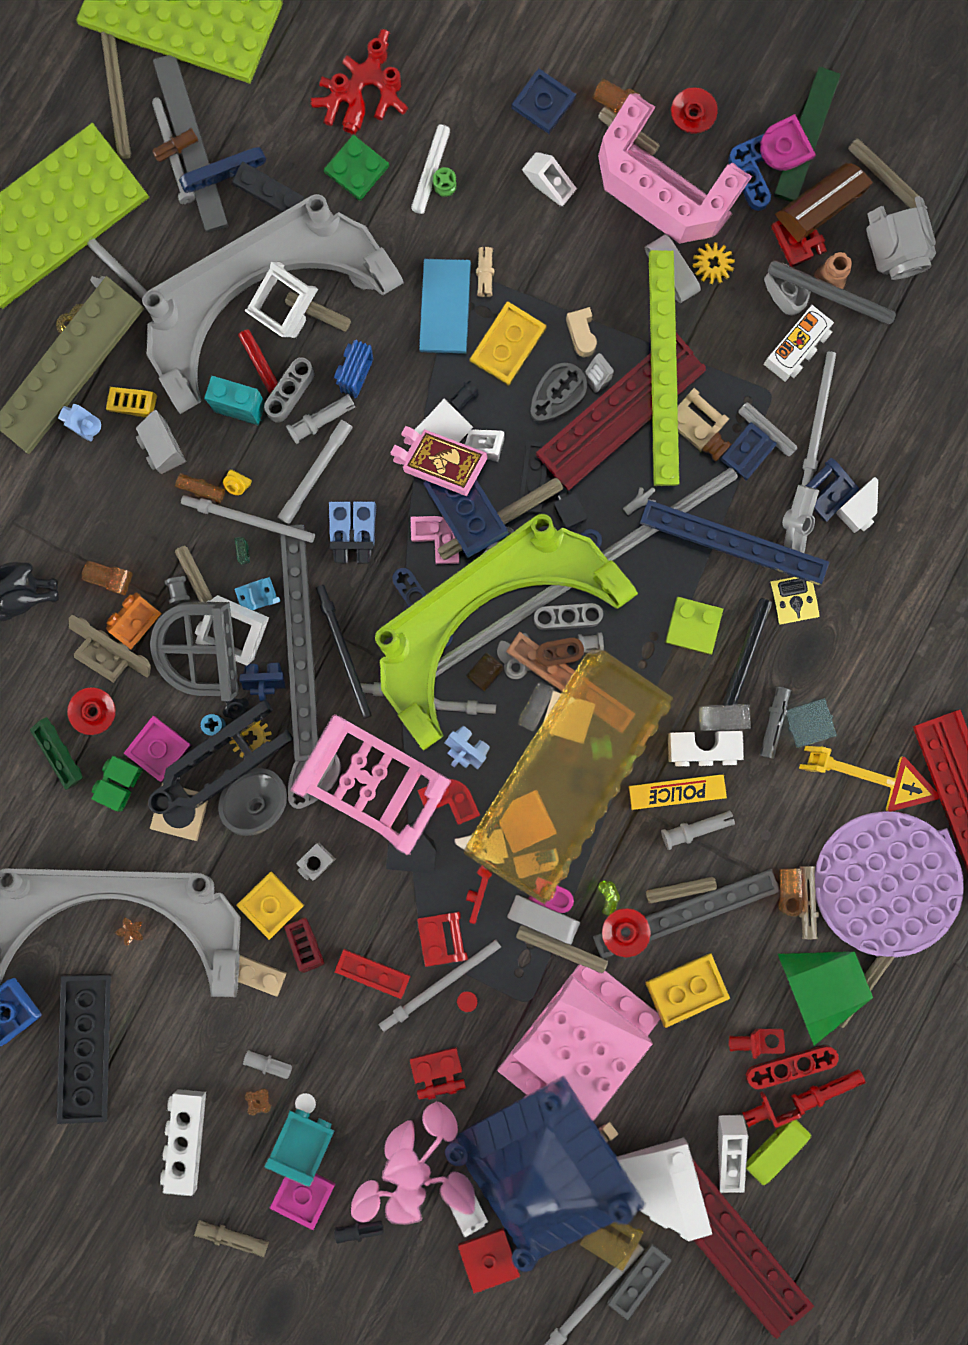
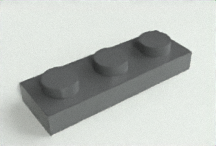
M650 1243L608 1300V1305L628 1320L672 1261L671 1257L653 1243Z

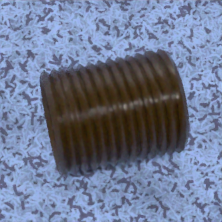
M485 653L466 676L481 690L486 691L488 686L501 674L504 667L491 655Z

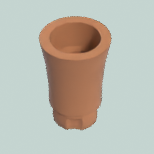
M835 253L827 259L825 264L816 270L814 277L843 289L846 278L851 271V259L845 253Z

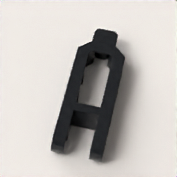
M267 700L262 701L167 767L163 785L149 797L148 805L150 809L156 814H168L179 806L200 807L292 742V735L285 729L280 736L272 741L265 742L253 751L242 733L273 711ZM234 739L244 753L245 760L234 768L224 771L225 774L214 782L204 785L205 788L197 794L188 795L180 784L181 776Z

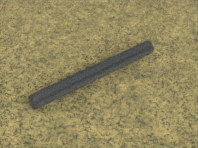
M773 260L769 265L768 273L886 324L893 323L895 319V311L776 260Z

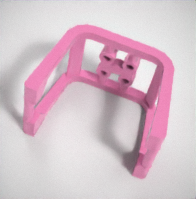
M334 715L291 790L303 797L306 793L313 795L379 832L398 850L409 855L434 809L440 802L450 780L354 724ZM348 732L364 741L360 750L351 756V764L346 773L339 777V786L334 795L317 787ZM373 746L382 751L384 755L379 764L372 767V775H370L369 772L360 768L366 765V756ZM392 758L410 768L381 819L378 821L362 811L367 802L375 797V790L380 781L387 776V767ZM420 775H423L430 780L425 792L429 800L414 827L412 828L407 825L398 834L390 827ZM356 778L360 783L366 785L360 788V797L353 807L344 802L342 798L346 791L354 786Z

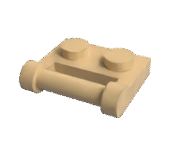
M694 388L677 407L678 432L701 451L707 442L727 423L729 418L725 414L722 416L698 395L700 392ZM691 402L715 421L716 424L713 427L707 424L688 407Z

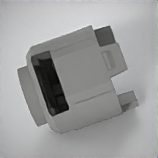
M920 196L915 197L916 208L887 215L884 206H880L868 213L870 225L866 228L877 271L883 274H890L892 280L910 277L931 267L930 260L936 254L934 247L936 241L926 210L927 206Z

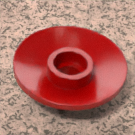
M688 88L681 91L675 97L671 107L674 123L681 130L693 134L708 130L714 124L718 112L714 97L701 88ZM692 111L696 112L697 116L693 117L689 113Z
M85 688L71 698L67 712L71 725L78 732L86 735H96L104 732L111 726L116 710L114 701L108 693L98 688ZM93 707L97 709L95 716L90 714V710Z
M629 908L616 910L606 918L603 924V941L606 947L615 955L621 957L636 956L647 947L650 940L649 923L636 910ZM625 927L630 930L628 936H622L621 930Z

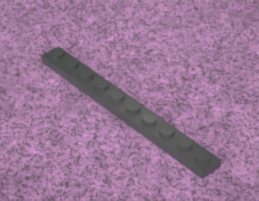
M304 525L290 526L305 531ZM280 534L294 756L296 762L308 761L319 739L306 541Z

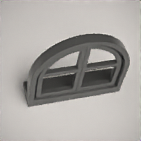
M186 602L166 611L156 622L150 641L151 655L161 676L174 688L187 694L221 696V701H231L239 694L230 602ZM190 615H212L215 645L193 644ZM184 616L187 644H164L169 626L176 619ZM166 653L188 654L191 680L181 676L171 666ZM195 654L217 655L219 683L197 681Z

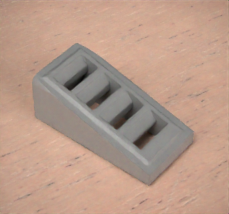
M599 353L594 357L584 373L587 384L594 393H599L610 385L614 370L602 354Z

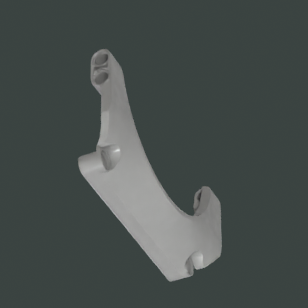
M315 194L147 291L142 298V302L153 321L147 324L146 354L160 376L159 380L178 412L181 414L201 402L197 377L198 361L202 344L213 321L223 308L239 293L265 278L270 269L271 262L282 263L286 271L320 268L342 272L367 283L381 295L403 284V279L385 250L378 246L366 226L344 216L340 212L333 216L326 199L322 195Z
M41 869L0 870V985L7 967L18 948L47 919L69 907L84 902L117 899L143 904L162 913L173 921L187 935L198 951L208 976L211 997H236L240 958V916L224 894H214V882L210 877L200 873ZM12 875L13 883L7 887L5 883L6 878ZM204 879L206 887L203 891L198 892L196 884L199 880Z

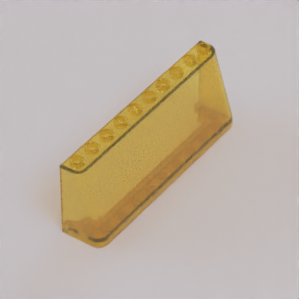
M589 651L464 849V854L545 905L547 901L554 897L559 881L567 876L569 872L568 867L572 860L580 855L582 851L581 846L585 839H588L593 834L596 821L606 813L607 804L611 797H615L619 792V784L632 771V763L636 757H639L644 752L647 739L657 731V723L660 718L670 710V702L673 697L606 651Z

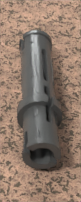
M776 687L772 707H769L770 716L760 756L771 759L775 758L784 717L788 714L786 709L792 691L790 689Z

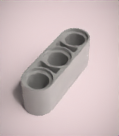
M663 235L645 247L648 257L650 250L674 251L675 299L678 303H682L701 291L698 280L668 235Z
M295 359L266 400L264 409L272 421H284L313 380L314 371L307 359ZM300 367L308 368V372L305 375L297 374ZM294 386L295 391L292 394H284L286 387ZM281 405L282 410L279 413H271L273 406Z
M593 603L546 606L539 608L535 612L533 621L540 630L594 627L600 623L603 618V611L599 605ZM590 609L595 610L598 614V619L596 621L587 620L585 612ZM565 611L572 612L575 617L574 621L571 623L564 622L561 617L562 613ZM541 613L549 614L551 622L546 625L541 624L538 621V615Z
M516 895L507 916L520 924L568 944H572L580 925V921L519 895Z

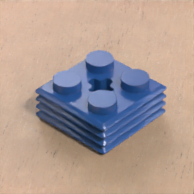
M357 339L353 341V344L348 343L344 352V357H346L344 365L338 366L334 377L337 379L336 384L339 385L341 393L345 392V395L349 394L354 399L358 397L373 361L371 346H367L366 343L362 344Z
M15 978L7 980L0 986V1046H2L42 1016L41 1012ZM9 1007L11 1010L10 1015L5 1016L3 1014L6 1010L5 1008Z

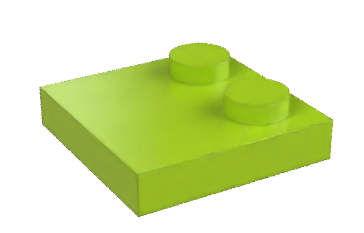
M677 597L665 643L712 655L723 609Z

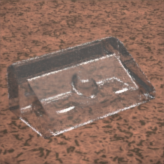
M542 683L536 685L518 721L519 726L531 732L535 731L552 697V693L555 691L553 687Z

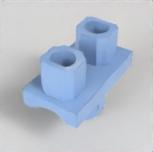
M73 404L72 408L63 406L58 416V419L65 422L64 426L89 441H92L93 436L98 434L101 429V420L76 404Z
M462 726L456 732L452 731L445 741V744L451 748L448 754L454 758L451 765L455 767L460 763L467 768L471 764L478 770L485 761V756L490 747L481 740L474 747L470 745L467 740L471 737L472 733L465 726Z

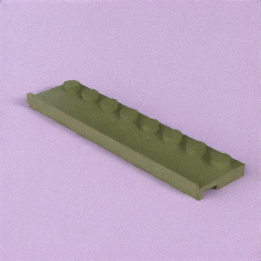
M106 276L1 409L0 431L27 454H30L58 419L63 406L67 407L145 307Z

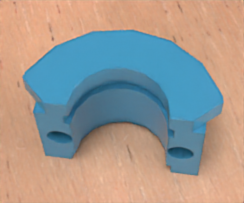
M270 577L234 589L239 604L250 610L280 602Z

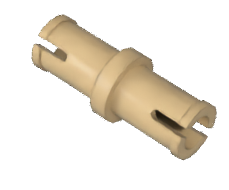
M483 247L478 249V268L476 269V275L478 276L477 295L485 297V293H487V297L492 296V276H494V269L492 268L493 249L485 247V251H483Z

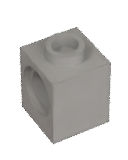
M316 843L296 864L300 867L298 872L306 880L311 878L314 881L336 859L320 843ZM312 856L319 858L321 862L317 870L311 869L308 864Z

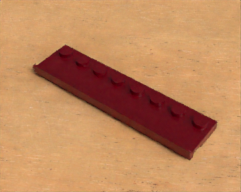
M676 333L678 396L706 371V366L699 362L693 355L694 352ZM651 353L536 452L537 457L560 480L567 492L652 418Z
M692 1158L712 1235L694 1239V1241L773 1338L778 1339L786 1328L790 1325L793 1326L814 1305Z

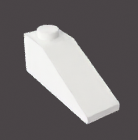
M743 1115L719 1116L718 1160L719 1190L721 1193L744 1192L748 1134Z

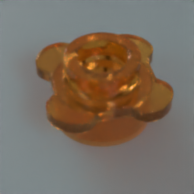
M261 1089L254 1093L252 1091L246 1093L245 1100L248 1101L249 1106L247 1109L248 1114L254 1116L258 1112L268 1113L270 1111L269 1092L266 1089Z

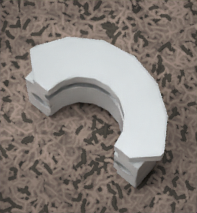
M476 1196L475 1210L471 1215L459 1212L450 1206L465 1237L488 1223Z

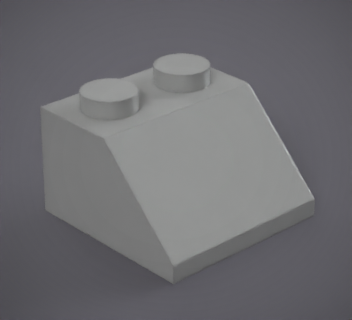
M157 410L151 412L136 427L139 434L136 436V439L142 449L146 448L149 454L146 459L152 470L156 469L163 474L185 463L186 460L166 420Z

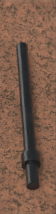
M320 585L316 587L321 602L320 609L327 618L363 719L369 718L372 714L334 613L336 611L334 603L330 601L325 585Z

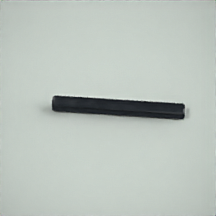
M761 598L758 601L722 703V707L725 709L734 710L772 605V602L768 599Z

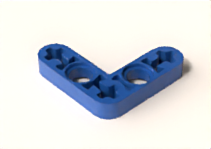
M764 134L734 147L729 155V164L734 163L745 173L754 174L756 181L747 183L743 193L750 207L758 211L767 207L771 197L756 164L764 159L761 153L756 152L754 148L756 144L761 143ZM749 150L750 154L744 157L743 162L740 159L735 160L737 153L743 156ZM757 186L758 188L756 191L758 196H764L762 203L759 200H754L756 197V192L754 188H756Z

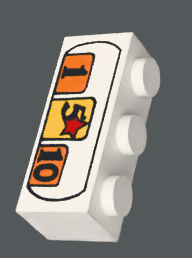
M812 305L767 358L764 365L785 382L790 376L795 378L803 368L800 365L805 358L809 361L818 350L815 348L816 344L819 341L824 343L831 335L832 331L829 329L834 322Z

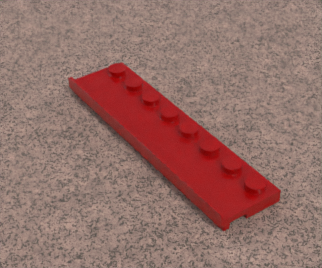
M956 710L914 725L913 729L968 873V728L961 710Z

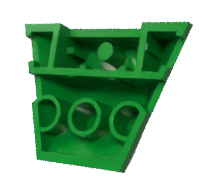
M854 951L778 954L813 1045H816L873 998Z

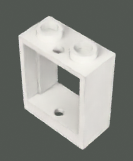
M217 595L207 602H230L231 617L252 625L243 651L234 647L236 661L247 666L255 658L269 617ZM205 615L203 622H199L195 634L198 635L196 644L215 645V638L208 636L213 621L212 615Z

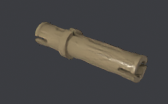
M800 866L802 912H799V917H802V939H818L816 917H819V912H816L815 866ZM807 880L809 881V900L807 892Z
M199 1220L194 1236L213 1241L218 1246L223 1244L258 1256H265L269 1241L226 1229L224 1225L219 1227Z

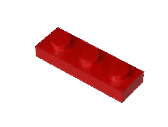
M346 949L343 950L335 969V973L402 999L411 976Z

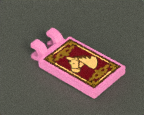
M405 426L401 434L405 437L404 443L411 445L407 452L403 448L394 445L390 452L392 456H395L393 461L403 464L404 472L467 496L488 458L487 453L425 429L420 435L414 429Z

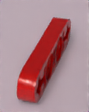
M821 1045L754 1065L747 1070L746 1080L755 1089L767 1088L831 1069L838 1063V1053L831 1046ZM824 1051H827L829 1054H832V1057L829 1058L828 1063H826V1061L824 1060L816 1061L819 1065L817 1067L815 1065V1060L811 1056L812 1054H815L816 1058L823 1057ZM802 1057H807L810 1061V1065L806 1070H800L797 1067V1062ZM778 1064H784L787 1067V1072L783 1077H777L774 1074V1068ZM769 1067L772 1080H769L768 1076L761 1077L760 1083L751 1080L755 1076L754 1072L758 1071L760 1075L767 1073L765 1068Z

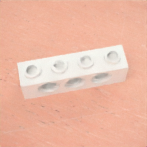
M177 1090L173 1093V1096L169 1097L168 1111H171L170 1121H167L165 1135L169 1136L168 1145H165L163 1150V1160H166V1169L162 1170L160 1184L164 1185L163 1193L192 1196L197 1190L206 1092ZM180 1112L188 1113L190 1122H183L180 1119ZM177 1138H186L188 1146H180L177 1142ZM175 1162H182L185 1165V1171H178L175 1167Z

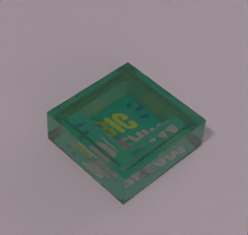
M243 537L235 538L237 561L241 565L249 564L248 541Z

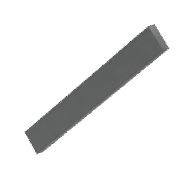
M167 55L154 59L153 62L176 136L192 128L198 138L197 143L195 142L181 150L187 172L209 165L177 58ZM216 183L194 191L206 233L229 227Z
M772 869L762 871L644 916L650 926L651 934L649 941L780 892ZM625 927L621 930L622 936L630 934L629 928ZM602 933L593 936L601 958L604 959L615 955L606 947Z

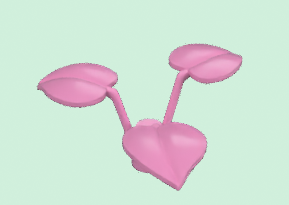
M436 1101L429 1105L423 1113V1124L426 1130L431 1135L437 1136L435 1143L419 1161L412 1150L408 1148L397 1150L387 1162L383 1179L392 1181L407 1190H416L423 1183L428 1186L431 1183L442 1182L444 1184L440 1188V1193L445 1202L457 1211L471 1215L475 1210V1195L469 1179L458 1172H452L448 1178L438 1177L430 1179V1168L424 1163L441 1143L442 1138L447 1142H451L455 1139L458 1132L457 1121L451 1110L444 1104Z
M408 1120L388 1136L385 1143V1156L388 1160L401 1148L413 1150V1121ZM370 1180L358 1188L352 1200V1217L359 1222H367L379 1210V1197H392L386 1206L388 1219L394 1223L408 1224L421 1220L419 1206L425 1200L426 1191L422 1187L416 1190H407L399 1185L394 1193L379 1191L378 1182Z

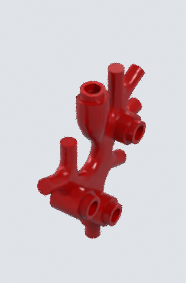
M381 29L378 38L368 43L369 56L364 63L358 64L349 56L344 58L343 64L352 72L350 80L344 74H336L331 79L321 78L320 86L330 89L331 94L326 97L311 98L312 108L326 107L328 109L324 119L326 125H333L340 103L346 101L349 107L342 123L344 125L343 129L350 134H356L361 128L365 115V103L361 92L363 87L369 84L377 86L381 92V99L374 115L376 119L383 120L386 109L389 106H393L401 114L407 111L408 106L396 96V92L401 87L400 72L395 67H387L384 71L381 70V64L387 59L386 50L388 48L387 39L389 36L387 30Z

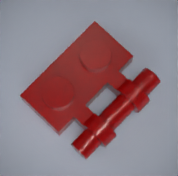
M780 220L771 226L790 267L812 259L814 256L812 248L816 249L818 255L827 252L824 245L825 239L823 235H819L817 229L809 234L810 240L804 238L798 243Z
M457 1047L410 1058L415 1084L425 1082L426 1086L424 1089L417 1090L419 1100L425 1098L429 1100L435 1099L437 1095L445 1093L455 1094L457 1090L466 1088L464 1079L455 1081L453 1074L462 1072ZM446 1076L447 1083L437 1086L433 1085L432 1079Z

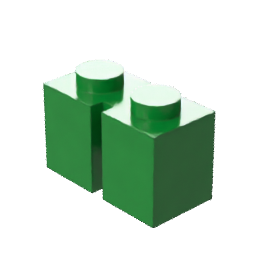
M112 756L103 766V779L101 781L97 780L93 786L92 793L94 795L92 800L119 812L123 811L132 792L110 782V780L112 779L128 788H134L143 768L119 756Z

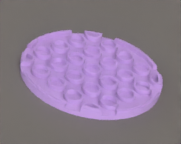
M883 811L868 813L854 818L841 826L824 845L815 869L816 901L828 926L849 945L862 952L876 956H907L933 945L949 930L961 907L963 875L958 858L948 841L925 821L900 812Z

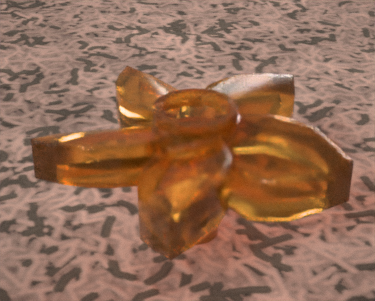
M125 917L122 923L123 928L118 929L115 934L120 937L125 936V946L131 943L132 938L143 940L142 935L138 932L142 926V921L132 924Z

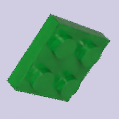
M353 135L324 168V172L361 201L389 168V163Z

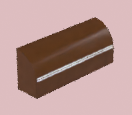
M844 163L775 215L799 243L864 195L873 182L858 166L852 163Z

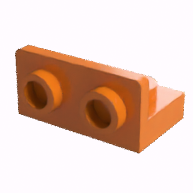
M137 592L133 596L129 595L122 603L123 608L118 614L115 612L111 615L106 627L110 634L129 649L134 647L162 614Z

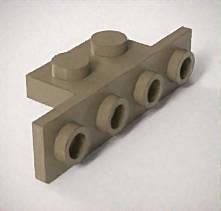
M74 615L69 617V629L86 639L74 653L75 659L113 683L127 666L148 678L151 664L144 656H137L132 653L126 645L113 641L104 631L94 629L85 619L77 618Z

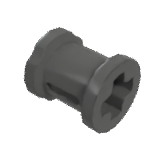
M185 576L165 580V585H168L171 597L169 604H180L191 600L186 592Z

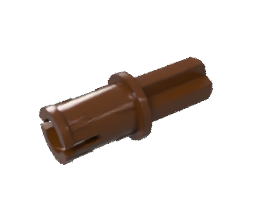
M189 128V130L174 138L171 136V140L156 147L152 152L156 160L161 162L176 153L181 154V150L195 142L197 143L198 138L193 129Z

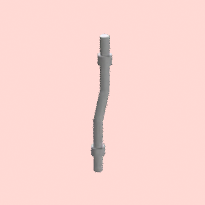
M374 682V684L360 683L364 693H372L373 696L383 697L381 682ZM434 698L435 709L461 711L467 712L470 715H476L477 713L496 714L495 704H480L477 701L468 700L467 703L440 701Z

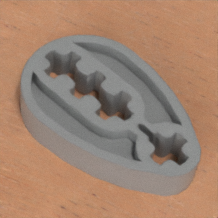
M336 753L317 787L326 792L333 787L341 773V762ZM295 761L289 778L288 801L292 807L297 809L307 807L319 800L313 795L306 793L303 797L306 799L305 802L296 804V798L293 797L296 792L291 789L307 761Z

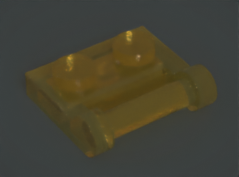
M616 1222L610 1224L631 1238L629 1244L603 1228L584 1236L580 1244L582 1247L623 1271L644 1231L639 1228L635 1229L628 1224L623 1225Z

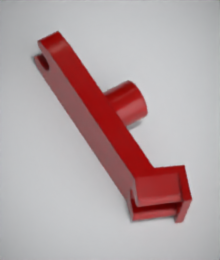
M483 864L476 872L482 877L479 891L469 890L466 898L467 901L475 903L469 921L473 924L476 922L488 879L492 875Z

